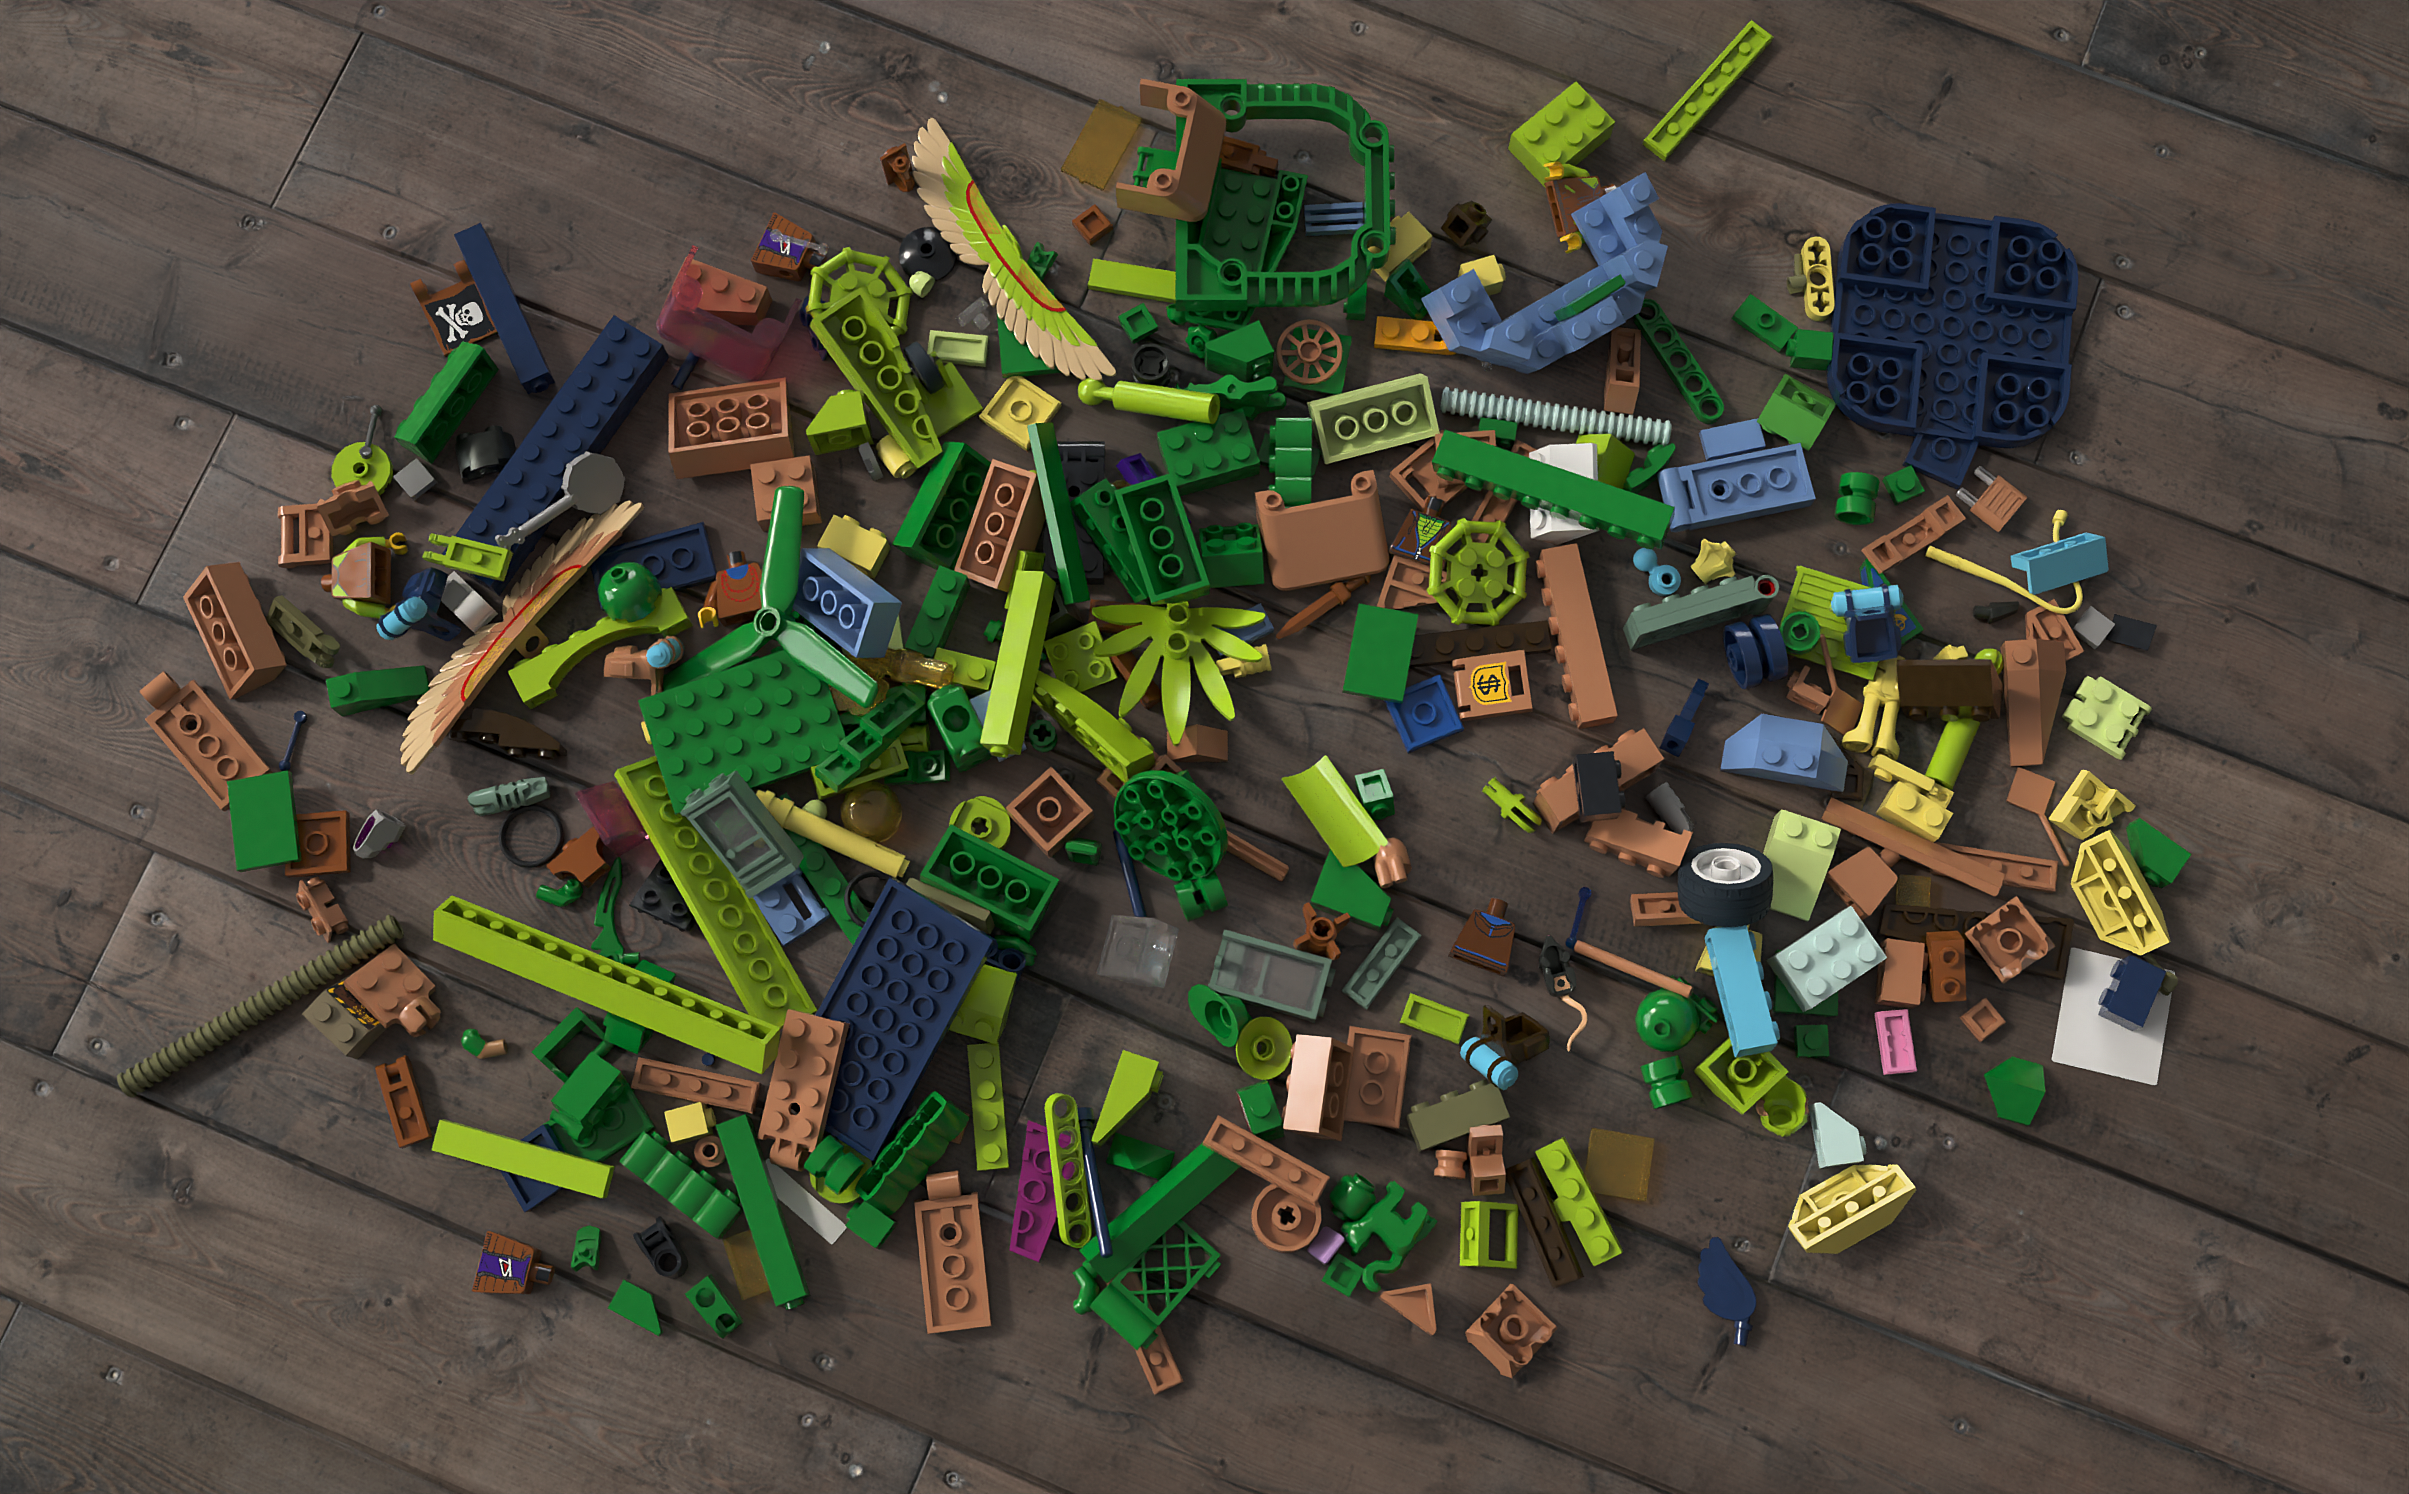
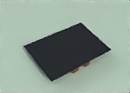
M2115 614L2112 620L2115 625L2107 634L2106 640L2148 651L2157 625Z

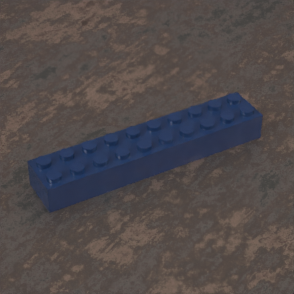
M613 315L455 536L499 547L495 540L497 535H507L511 527H520L562 499L565 495L561 486L563 485L566 465L585 452L602 453L669 359L663 344ZM554 519L525 537L523 544L514 543L511 546L510 551L513 555L504 582L463 571L460 572L500 596ZM447 547L442 555H446Z

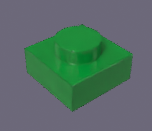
M1144 302L1118 316V321L1132 344L1158 331V325Z
M1912 466L1887 475L1882 480L1895 506L1916 498L1925 492Z
M1828 1025L1794 1026L1796 1058L1829 1057Z
M1337 1253L1321 1281L1349 1297L1362 1276L1364 1268Z

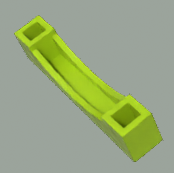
M662 588V596L658 595L657 600L654 602L656 607L654 611L640 620L628 622L627 619H616V621H613L609 616L604 617L596 623L595 627L587 631L580 630L573 633L568 641L560 645L553 644L544 648L541 652L542 654L533 659L526 658L517 662L508 673L523 703L530 709H533L558 696L555 690L567 673L582 659L605 645L623 638L643 634H662L666 638L667 635L674 636L692 627L693 624L673 588Z

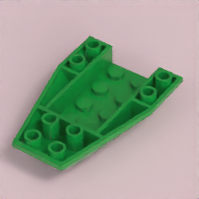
M1219 158L1208 212L1200 221H1188V244H1200L1211 256L1220 262L1229 258L1239 259L1245 264L1247 271L1275 272L1296 232L1308 175L1279 170L1277 179L1223 169L1222 158ZM1229 274L1225 277L1228 281L1239 279L1235 274ZM1247 307V311H1185V320L1189 323L1235 331L1248 325L1257 307Z

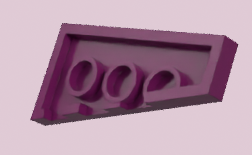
M1028 1120L1009 1251L1040 1263L1057 1220V1210L1047 1127ZM1061 1133L1058 1143L1061 1148L1067 1147L1070 1144L1071 1137ZM1072 1162L1066 1163L1062 1168V1175L1065 1179L1071 1178L1074 1174L1075 1167Z

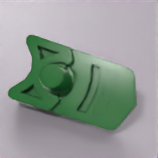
M1036 242L1027 264L1041 282L1049 268L1052 267L1058 253L1055 251L1046 252L1044 245Z
M588 1225L577 1231L571 1267L575 1272L585 1266H590L596 1271L599 1269L602 1234L599 1228Z

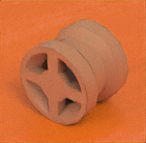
M1436 1150L1435 1157L1438 1160V1167L1434 1169V1176L1465 1179L1466 1172L1463 1170V1162L1467 1160V1153Z

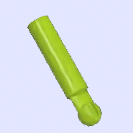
M1086 378L1078 386V397L1084 404L1089 406L1100 404L1103 400L1113 401V406L1116 410L1209 424L1216 422L1220 411V399L1216 394L1127 381H1119L1113 388L1106 387L1103 381Z
M1983 649L1974 658L1991 659L1998 675L2004 668L2003 656L1996 649ZM1972 719L1948 721L1925 776L1935 780V783L1952 790L1981 722Z

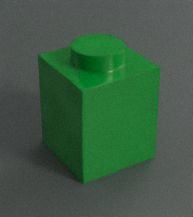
M1797 329L1794 337L1788 339L1786 356L1791 357L1790 367L1825 371L1832 360L1833 332Z
M863 1201L861 1204L856 1202L846 1215L849 1221L845 1226L871 1246L880 1250L898 1223Z

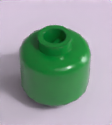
M1358 1173L1344 1175L1329 1194V1200L1333 1205L1331 1211L1345 1222L1348 1218L1355 1221L1360 1220L1376 1201V1196L1373 1192L1375 1190L1374 1185Z

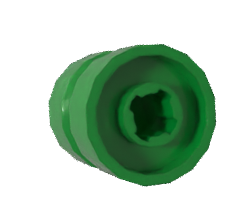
M1862 472L1842 474L1838 489L1841 498H1838L1836 502L1835 518L1840 522L1852 525H1868L1873 523L1876 503L1872 500L1878 497L1879 478Z
M1797 611L1784 618L1780 625V632L1786 652L1801 656L1815 648L1820 637V626L1813 615Z
M1215 871L1205 877H1199L1195 882L1187 879L1173 885L1187 922L1203 917L1205 910L1213 913L1228 907L1224 891ZM1197 890L1200 891L1203 902L1198 904L1192 893Z
M1679 1055L1657 1060L1640 1067L1645 1084L1652 1087L1648 1094L1653 1109L1663 1108L1693 1098L1688 1081L1681 1078L1685 1071Z
M829 1135L810 1154L804 1164V1168L816 1178L824 1177V1185L836 1195H840L856 1179L865 1163L852 1152L845 1154L843 1152L844 1146Z

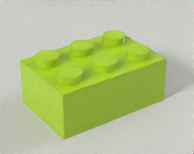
M1574 82L1511 134L1508 150L1545 187L1544 183L1549 182L1545 181V177L1550 176L1549 168L1544 167L1545 163L1558 161L1561 164L1576 166L1611 137L1615 121L1577 82Z

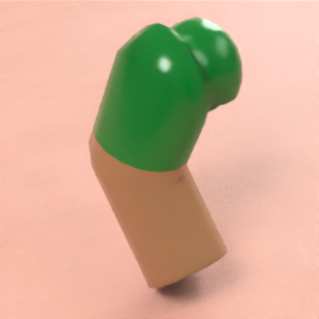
M471 1028L463 1032L461 1039L463 1048L478 1059L508 1053L505 1039L486 1042L480 1037L476 1029Z

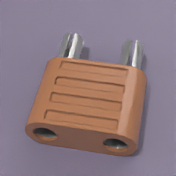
M1979 466L1974 474L1989 485L1987 490L1977 499L1962 487L1958 490L1956 496L1972 507L1969 510L1998 533L2027 499V496L2000 475L1996 478L1982 466Z

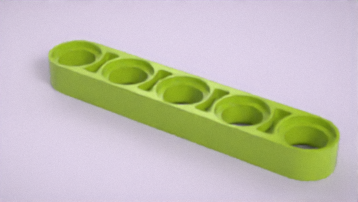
M1055 1093L1045 1103V1117L1059 1235L1064 1244L1074 1248H1082L1090 1241L1092 1228L1078 1109L1073 1097L1067 1094ZM1064 1099L1067 1103V1111L1063 1116L1058 1117L1055 1114V1105L1059 1100ZM1067 1130L1071 1135V1141L1067 1147L1061 1148L1058 1138L1063 1131ZM1072 1162L1075 1167L1074 1174L1071 1178L1065 1179L1062 1175V1168L1066 1163ZM1076 1193L1078 1204L1073 1210H1068L1066 1199L1070 1194ZM1079 1224L1082 1228V1235L1077 1241H1072L1069 1236L1070 1229L1074 1225Z

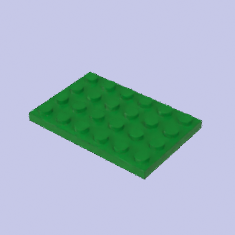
M785 650L638 700L676 816L681 815L680 812L687 804L685 799L688 795L698 788L702 791L710 787L708 784L722 773L728 776L736 770L748 786L754 790L806 772L811 767L821 764L837 751L838 743L846 737L829 684L792 660Z

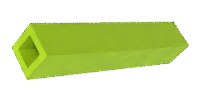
M1016 571L980 744L986 747L990 754L995 757L1007 758L1009 754L1021 755L1056 582L1044 571Z

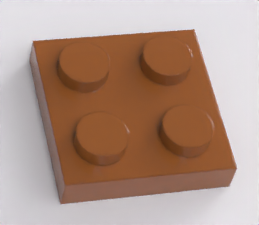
M343 810L296 814L302 861L285 864V876L291 878L351 873L350 813Z

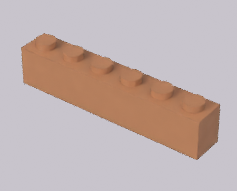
M1575 543L1543 549L1538 560L1535 561L1538 578H1543L1545 588L1542 589V598L1545 607L1549 606L1552 617L1548 618L1551 635H1556L1558 646H1555V654L1558 664L1563 663L1565 674L1562 675V685L1565 693H1570L1572 703L1568 704L1571 721H1576L1578 729L1614 723L1618 716L1578 545Z

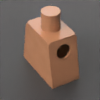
M1866 847L1829 870L1824 881L1848 907H1853L1859 918L1863 921L1873 913L1897 882L1898 877L1890 868L1901 858L1898 853L1884 848L1877 855L1870 847Z

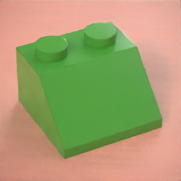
M1785 374L1759 416L1757 423L1761 424L1765 431L1781 435L1788 439L1791 445L1801 443L1802 449L1804 448L1809 451L1831 415L1836 403L1834 400Z

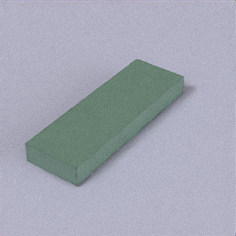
M1397 917L1341 992L1367 1010L1422 935Z

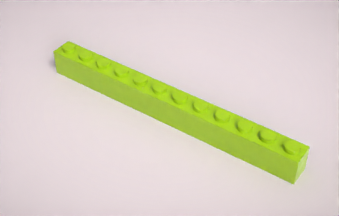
M453 895L434 910L433 940L759 1074H763L778 1056L780 1027Z

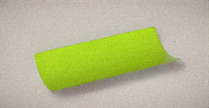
M1326 755L1302 773L1281 778L1343 867L1366 861L1379 852L1380 845L1385 847L1388 844L1385 836Z

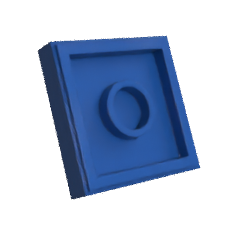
M1440 674L1405 688L1402 704L1385 701L1407 753L1464 730Z

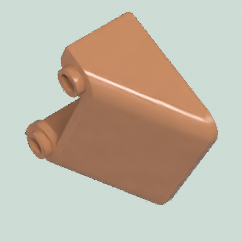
M1373 470L1360 472L1353 477L1351 481L1352 496L1285 508L1283 499L1277 492L1266 490L1255 493L1258 526L1271 581L1277 589L1290 591L1376 574L1387 568L1389 552Z

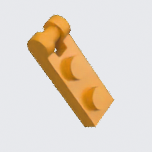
M1377 316L1374 348L1441 355L1456 354L1448 350L1444 341H1434V334L1440 335L1432 321Z

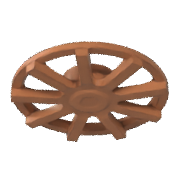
M1308 319L1293 323L1283 331L1277 342L1276 358L1283 374L1302 385L1318 384L1327 381L1337 371L1342 360L1343 350L1339 336L1329 325L1318 320ZM1308 324L1320 326L1314 339L1309 338ZM1299 326L1302 327L1304 340L1301 342L1289 333ZM1326 329L1333 336L1334 340L1320 345L1318 342ZM1287 338L1297 346V349L1281 350L1284 339ZM1337 346V358L1322 353L1323 350ZM1282 356H1297L1298 358L1286 367ZM1319 360H1324L1334 365L1325 373L1319 364ZM1301 363H1304L1303 377H1299L1291 372ZM1311 364L1315 366L1320 377L1308 378Z

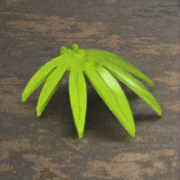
M1188 601L1167 604V607L1109 605L1092 608L1093 616L1111 624L1123 626L1141 624L1121 631L1099 644L1093 650L1094 656H1118L1137 648L1147 639L1153 640L1138 660L1127 681L1119 707V716L1121 718L1129 714L1143 698L1153 680L1160 657H1163L1162 706L1166 727L1174 746H1179L1188 718L1191 695L1189 658L1193 659L1199 681L1215 708L1229 721L1235 719L1234 707L1225 681L1201 641L1205 640L1214 649L1233 659L1245 662H1260L1262 654L1240 638L1218 628L1241 629L1263 622L1265 613L1221 607L1189 608Z

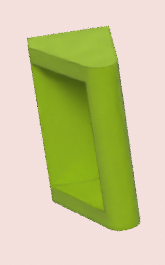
M1485 1201L1461 1202L1460 1266L1517 1269L1518 1204ZM1490 1210L1506 1211L1505 1261L1489 1260Z

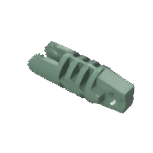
M545 777L517 780V782L513 781L508 784L496 785L472 792L467 800L470 806L474 807V812L478 816L500 813L504 810L508 811L512 810V808L525 807L549 798V783Z

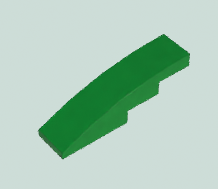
M904 686L860 719V727L838 743L837 751L815 768V776L838 793L873 763L905 731L925 708L926 703Z

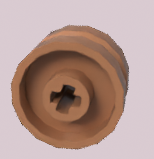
M1271 1184L1265 1187L1255 1199L1251 1212L1252 1228L1257 1239L1268 1249L1279 1253L1296 1252L1306 1247L1317 1235L1322 1221L1321 1207L1318 1201L1314 1207L1278 1186ZM1282 1212H1289L1292 1216L1291 1222L1287 1224L1280 1221V1214Z

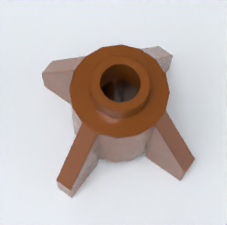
M1310 903L1304 904L1302 910L1307 926L1305 935L1295 939L1293 946L1296 950L1332 960L1340 958L1341 952L1335 944L1337 934L1349 923V914L1345 913L1335 918L1332 922L1325 917L1316 918L1317 914Z

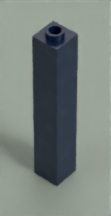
M479 223L454 234L521 385L528 394L546 390L550 384L555 383V380L488 233L482 224Z

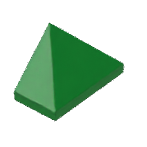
M1115 1133L1106 1163L1160 1180L1169 1172L1175 1152Z

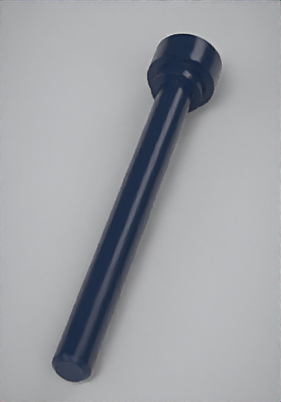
M1081 1107L1077 1109L1084 1168L1099 1250L1102 1258H1109L1113 1255L1094 1147L1091 1141V1130L1095 1123L1094 1112L1090 1107Z

